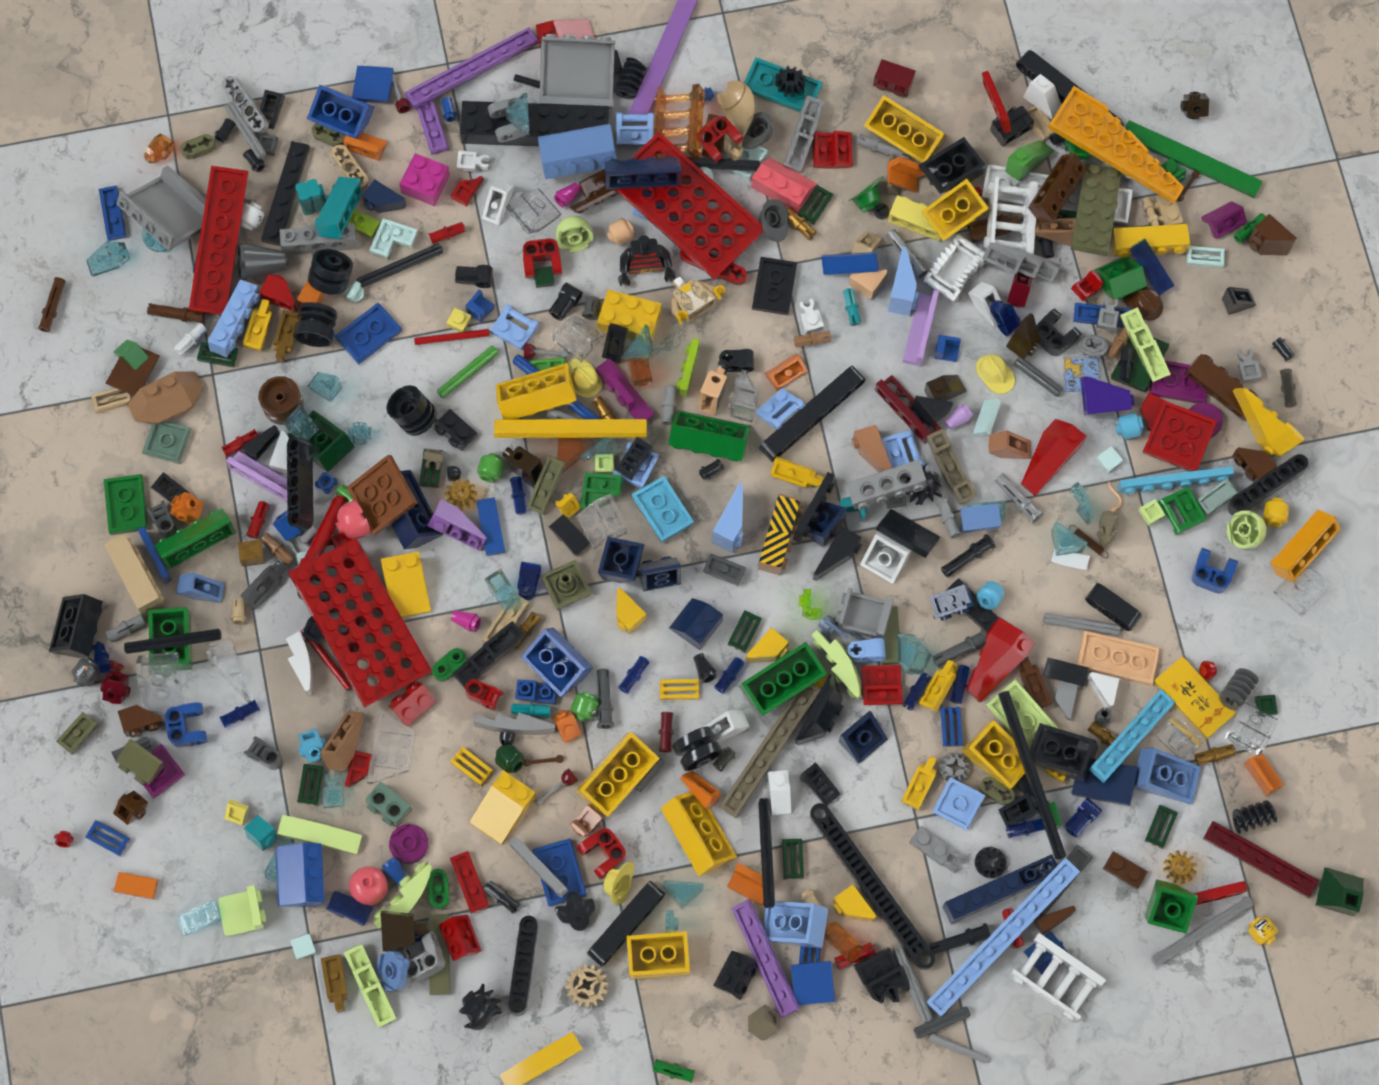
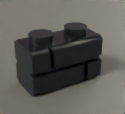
M1023 106L1013 107L1007 112L1011 126V132L1005 134L997 117L992 121L990 131L997 138L1001 146L1008 144L1033 129L1034 120Z

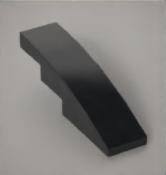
M511 621L485 642L482 648L467 659L468 661L453 672V676L465 689L468 681L480 678L525 636L524 633Z

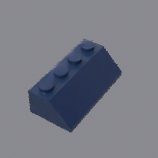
M671 156L664 159L649 157L645 160L630 158L625 161L611 159L605 161L604 164L606 189L680 186L681 166L679 158Z
M404 470L401 473L418 504L391 524L404 550L418 548L443 535V533L428 526L433 512L411 470Z

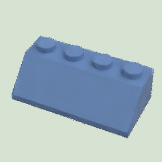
M611 124L538 137L545 179L604 169L605 161L617 159Z

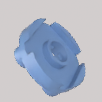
M397 950L386 951L385 954L379 956L377 961V976L381 975L382 982L380 984L386 991H397L406 987L407 970L410 964L408 959L404 958Z

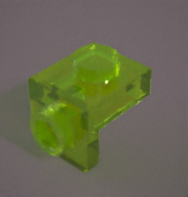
M803 589V595H799L798 606L802 607L801 617H806L809 620L820 618L822 609L810 608L811 589Z

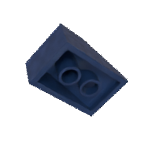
M666 556L659 561L646 560L639 564L638 569L643 592L681 584V564L677 557Z

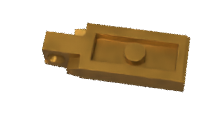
M285 310L282 312L273 343L274 351H277L275 356L277 362L284 363L286 354H291V350H293L295 343L293 333L295 324L299 322L297 320L298 313Z
M341 954L321 958L327 998L330 1003L334 1002L337 1013L345 1011L343 1000H348V991Z

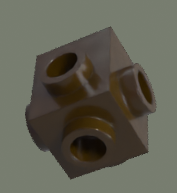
M1194 91L1184 94L1180 107L1181 112L1187 118L1199 119V117L1209 116V98L1206 93Z

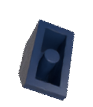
M375 179L362 195L363 205L368 210H374L377 213L400 210L406 207L404 197Z

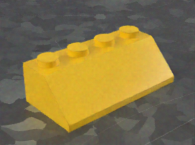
M885 95L882 96L864 127L921 163L934 156L947 137L945 133Z
M568 363L495 384L497 405L503 420H517L527 415L532 416L537 412L551 410L554 407L568 405L577 401Z
M627 732L579 785L575 792L596 810L609 817L660 758L632 732Z
M692 792L675 796L660 808L698 876L711 873L738 858L711 809H705Z

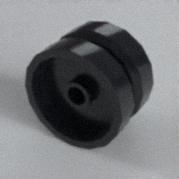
M333 249L318 250L314 253L311 261L308 282L310 286L319 292L330 295L341 294L348 287L353 262L346 254Z
M710 726L696 729L679 738L672 745L676 756H683L680 763L684 771L688 772L700 768L723 753L720 744L712 741L715 735Z

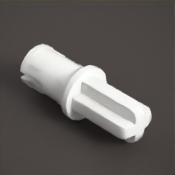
M198 323L189 333L184 334L185 337L174 347L175 352L179 355L185 353L192 345H196V341L207 332V329L201 323Z

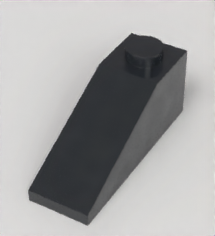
M841 526L815 570L813 580H819L850 560L854 553L858 554L862 547L860 543L862 537Z

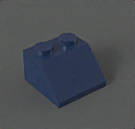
M607 537L598 569V574L602 580L617 583L635 581L645 544Z
M692 598L670 625L669 629L698 650H701L723 622V614L708 603Z

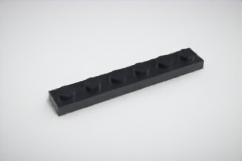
M291 141L261 241L277 246L281 244L280 229H285L297 192L295 186L300 182L310 150L308 144Z

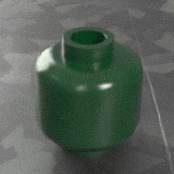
M507 744L497 749L495 763L507 773H516L524 765V755L514 745Z

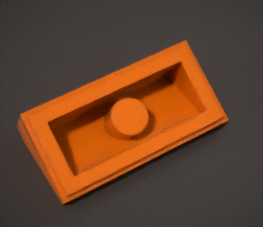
M794 354L765 372V375L773 387L779 390L808 372L800 355Z

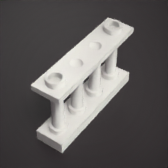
M995 177L988 183L987 192L990 195L987 236H985L983 242L986 250L989 243H995L1034 254L1036 217L1029 210L1028 206L1038 192L1039 182L1031 181L1024 188L999 185V177ZM998 192L1023 195L1025 197V204L1018 206L997 203ZM997 211L1022 213L1024 221L1022 224L996 221ZM995 229L1019 231L1023 234L1022 241L995 240Z
M1038 933L1033 941L1036 943V949L1020 972L1015 969L1012 971L1011 975L1014 976L1012 979L1021 986L1025 984L1064 1012L1062 1015L1070 1021L1074 1019L1078 1021L1081 1016L1076 1013L1092 988H1096V986L1101 988L1106 979ZM1047 951L1053 955V960L1035 984L1026 976L1041 954ZM1064 963L1070 967L1068 969L1069 973L1052 996L1043 990V987L1058 965ZM1081 975L1086 978V984L1072 1005L1067 1007L1059 1000L1074 978Z

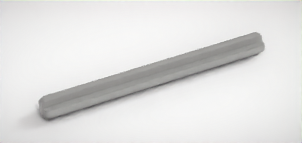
M1250 897L1242 899L1151 958L1155 966L1163 964L1254 905Z

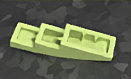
M1138 307L1121 314L1120 318L1152 382L1170 375L1157 342L1153 339Z
M286 815L281 816L276 833L277 835L303 843H321L322 847L340 850L353 855L357 854L362 838L360 834Z
M362 943L344 951L343 953L377 1026L380 1027L397 1019Z

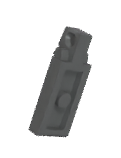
M279 560L273 566H268L240 596L255 610L281 583V574L288 567Z

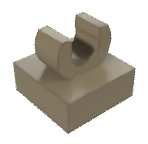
M427 448L423 459L427 460L426 468L430 467V462H435L436 470H439L441 463L445 460L446 452Z

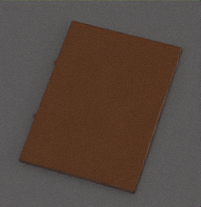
M141 348L149 358L136 370L119 357L105 384L134 396L145 385L160 355Z

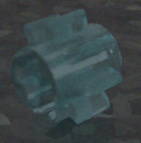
M364 422L353 423V428H348V437L350 440L353 439L354 444H366L367 439H371V427H367V424Z

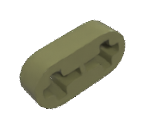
M317 123L312 127L313 137L317 141L332 147L344 145V134ZM321 129H323L324 133L321 132L319 135L317 131H321ZM338 135H339V136H340V139H337L336 141H334V137L337 138Z
M204 134L183 142L180 149L184 158L194 159L212 152L216 145L211 135ZM208 141L209 146H206L204 142ZM188 147L192 149L191 153L187 151Z
M985 777L980 782V792L998 804L1005 806L1014 801V791L1008 789L996 779ZM989 782H991V787L996 791L992 789H989L988 791L985 790L986 786L984 785V783L988 784ZM998 792H1000V793H1002V794H1005L1006 792H1008V793H1009V796H1008V797L1010 798V800H1009V799H1006L1005 801L1002 800V797H1003V796H1002L1001 794H999Z

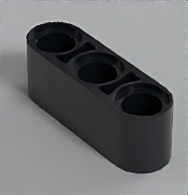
M1096 583L1085 598L1089 605L1126 631H1131L1142 617V614L1135 607L1100 583Z

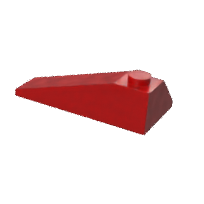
M1055 419L1043 431L1021 485L1036 496L1081 448L1087 436L1073 424Z
M999 617L986 634L985 646L979 653V662L977 667L974 668L966 688L978 702H981L1025 659L1035 645L1022 630Z

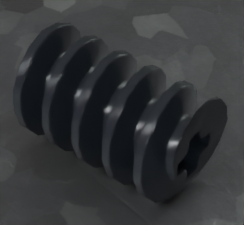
M626 58L624 68H622L618 78L619 81H617L614 88V93L624 99L636 96L637 92L635 90L639 89L637 84H641L642 80L640 78L644 77L643 72L646 71V66L637 59Z
M1268 800L1262 803L1258 802L1255 806L1251 804L1248 807H1241L1240 810L1234 809L1232 813L1233 825L1238 834H1241V827L1245 832H1248V825H1250L1252 830H1255V823L1261 828L1263 827V821H1265L1267 826L1270 825V819L1274 823L1278 822L1276 811Z

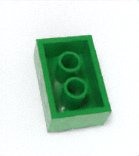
M188 607L148 610L149 639L191 633V613ZM192 644L150 650V668L153 672L193 670Z

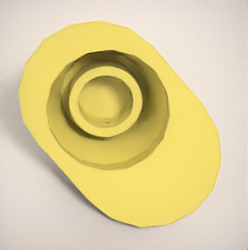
M988 354L982 356L977 361L976 372L992 392L1005 394L1014 387L1015 376L1003 358L998 355Z
M580 358L568 362L575 392L585 398L596 396L601 391L602 378L593 366Z
M631 861L625 863L620 869H612L606 874L603 889L611 897L615 905L622 904L629 895L635 868L634 863Z

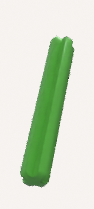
M493 345L439 387L437 389L438 395L441 398H445L497 356L498 350Z

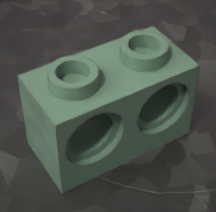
M381 781L365 799L368 804L367 808L374 814L378 812L382 815V820L389 826L393 824L398 827L412 810L409 803ZM378 796L385 797L384 802L381 804L375 803V799ZM393 808L400 809V813L397 816L390 815V811Z

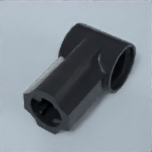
M478 265L477 267L457 266L455 283L475 284L479 288H490L492 285L493 267L489 265Z
M567 282L564 283L559 291L558 298L549 310V314L556 320L563 321L572 306L579 302L583 291Z

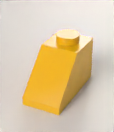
M619 587L617 589L616 625L621 631H627L631 634L647 619V614Z
M771 627L749 651L745 661L748 663L774 662L779 657L781 658L788 653L789 642Z
M853 884L833 898L834 904L832 907L838 915L842 914L844 918L867 922L876 920L877 916Z

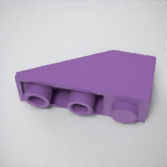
M440 499L428 526L480 551L487 537L458 507Z

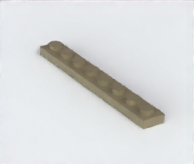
M812 684L792 697L720 804V809L734 818L738 816L821 690L820 688Z

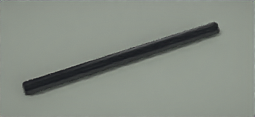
M1003 691L998 696L1055 859H1062L1066 857V853L1010 692Z

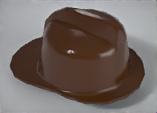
M1147 286L1141 288L1136 293L1127 294L1123 298L1124 303L1131 310L1138 307L1143 320H1155L1163 312L1160 296Z

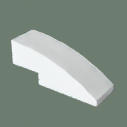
M297 632L286 638L294 654L288 658V661L305 692L310 696L312 695L313 686L311 660L300 632Z

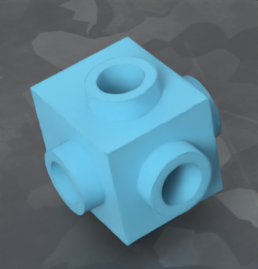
M317 728L298 734L301 743L298 749L301 757L305 756L308 763L321 760L320 752L325 746L326 741L324 737L320 738Z

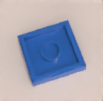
M357 65L352 97L363 102L389 103L394 73L393 68Z
M831 961L791 964L793 994L798 1005L835 1002Z

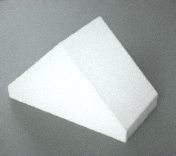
M1095 672L1090 673L1087 681L1104 707L1111 710L1114 705L1119 679Z

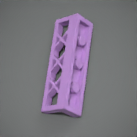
M934 290L933 295L919 294L903 363L921 367L938 299V290Z
M239 451L234 459L231 457L227 459L226 463L230 470L287 502L286 478Z

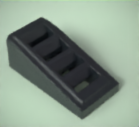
M265 90L260 110L266 119L271 120L269 129L274 130L285 96L282 93ZM270 98L276 99V103L269 101ZM268 105H271V106H275V108H274V109H270V108H267V106H268ZM265 111L273 113V116L265 115Z
M273 425L243 445V452L248 457L257 461L280 435L277 426Z
M636 437L615 471L632 480L652 453L653 447L641 438ZM633 452L641 456V458L639 459L634 456ZM628 459H631L632 461H634V462L637 463V464L634 465V464L630 463V462L628 461ZM623 466H628L632 469V472L628 471Z
M164 472L151 486L153 491L170 503L173 500L171 496L176 490L180 491L177 496L184 492L190 493ZM164 481L168 482L162 490L159 488ZM172 485L173 489L166 494L165 491Z
M816 762L800 776L817 798L826 806L841 795ZM816 772L817 774L812 779H810L809 776L812 773ZM821 778L822 781L815 786L813 783ZM826 784L828 787L820 792L818 789ZM832 790L833 793L825 799L823 796Z

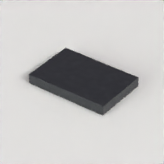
M767 257L760 258L752 310L789 315L797 262Z
M892 509L889 510L876 528L880 533L924 558L929 555L940 539V536Z

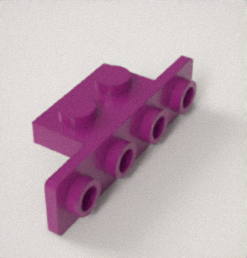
M611 359L596 367V372L605 382L607 389L615 394L618 403L625 407L634 419H647L648 421L654 417V412Z

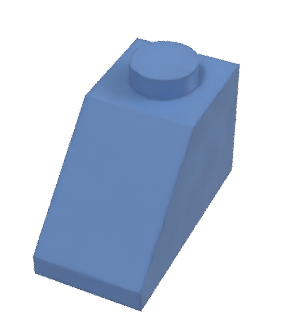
M188 573L179 576L176 594L193 600L219 603L222 599L224 584L196 573Z

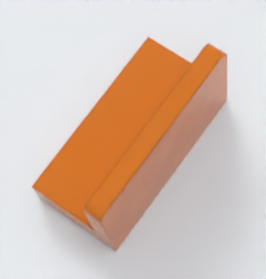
M361 133L358 139L346 135L343 141L344 146L349 151L377 161L380 160L387 144L386 140L365 133Z
M901 156L889 161L888 183L911 192H916L917 178L925 175L920 169L919 163Z
M1262 752L1255 757H1250L1244 763L1265 796L1284 786Z
M738 863L727 887L762 905L764 903L762 875Z

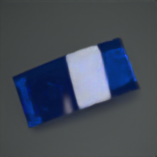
M337 891L333 892L326 907V910L341 918L346 917L361 926L366 924L373 907L362 904L353 897Z

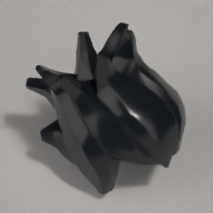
M928 463L922 467L928 486H925L923 490L918 492L910 491V503L918 498L916 505H922L927 497L932 502L934 501V495L942 497L938 488L942 487L939 475L930 470ZM904 477L905 484L910 482L911 478Z
M481 984L479 990L476 992L471 990L463 997V1007L459 1012L467 1015L470 1023L464 1025V1028L482 1030L494 1015L502 1014L501 1008L496 1005L501 1003V999L489 998L494 990L484 992L485 985Z

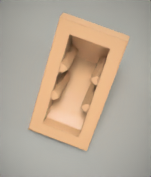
M887 269L879 270L878 272L850 275L849 285L872 300L886 281Z

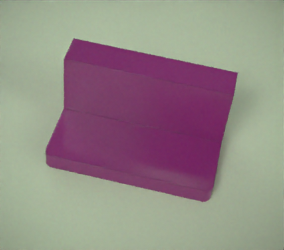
M1233 201L1201 217L1202 221L1209 224L1212 236L1215 239L1247 222L1244 208Z

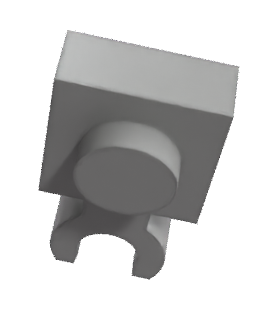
M1108 297L1105 298L1103 302L1104 308H1100L1096 328L1110 331L1116 330L1119 311L1114 310L1117 308L1118 299H1115L1114 304L1110 305Z
M1248 349L1247 357L1242 354V350L1238 352V359L1242 362L1238 365L1242 383L1258 381L1262 378L1258 360L1252 361L1251 359L1253 357L1252 349Z

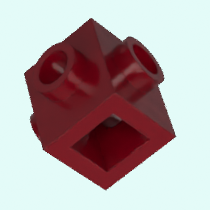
M110 671L101 684L102 700L112 704H122L124 699L129 697L131 687L128 686L129 675Z

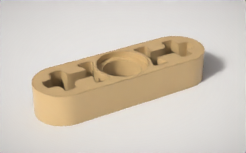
M344 145L334 146L331 151L332 158L344 176L355 178L357 175L360 181L363 180V184H361L362 191L367 189L369 184L368 178L349 150ZM340 151V153H343L345 158L344 161L342 160L340 155H337V152ZM348 164H352L355 166V169L348 172L345 170V167Z

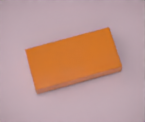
M118 872L114 892L154 900L158 879Z

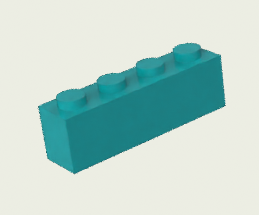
M338 177L336 183L333 184L332 191L327 196L326 203L322 206L319 217L315 219V229H317L319 237L341 238L362 196L360 178Z

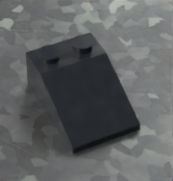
M963 137L919 164V167L936 190L942 194L952 190L965 179L971 182L983 175L986 164L966 138Z
M1040 723L1030 748V753L1035 764L1065 777L1086 783L1090 772L1089 768L1093 764L1098 745L1094 739Z

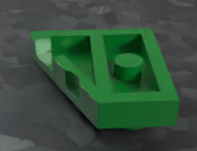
M585 473L580 509L587 510L621 496L623 476Z

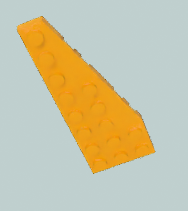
M1073 86L1050 122L1048 129L1174 204L1184 189L1183 185L1170 172H1166L1160 166L1161 162L1157 158L1154 159L1148 153L1149 150L1130 130L1127 131L1120 124V119L1117 116L1114 117L1105 104Z

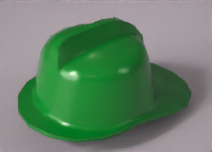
M884 176L877 178L858 195L848 201L853 200L862 212H867L876 207L880 201L877 184Z

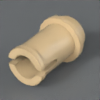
M233 599V615L231 620L233 624L240 625L246 620L244 615L245 600L237 599L236 602V599Z
M811 889L800 894L802 897L801 901L804 900L805 903L820 905L814 895L815 892H812Z

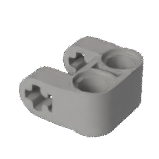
M506 99L494 102L488 106L487 109L491 118L508 115L511 123L495 131L498 142L511 141L526 136L529 133V120L521 99ZM519 108V110L513 111L512 109ZM524 124V126L518 127L517 125Z
M432 931L421 937L426 950L425 953L414 958L408 946L396 949L404 958L408 959L410 965L407 970V977L415 981H423L440 972L445 967L442 949L436 935ZM435 958V963L431 966V960ZM416 967H418V971L414 975L413 971Z

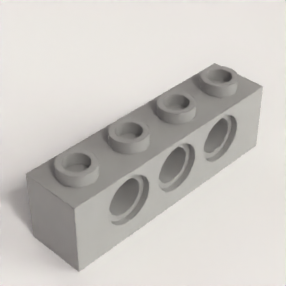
M354 223L347 224L340 239L319 237L315 226L280 229L281 249L285 252V255L315 253L321 249L337 251L358 249Z
M920 460L846 483L853 507L859 510L866 509L870 504L876 502L877 504L884 503L888 498L894 496L895 498L903 497L910 491H921L925 486H928ZM904 477L911 478L910 482L906 484L902 483L901 480ZM885 483L892 484V487L888 490L882 488ZM867 489L874 490L873 494L869 496L865 495L864 492Z

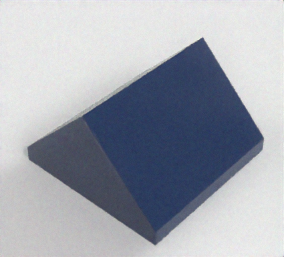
M828 502L825 503L823 508L819 507L817 520L809 525L811 530L808 537L823 547L845 520L846 508Z
M869 710L840 735L839 743L859 764L888 738L873 713Z

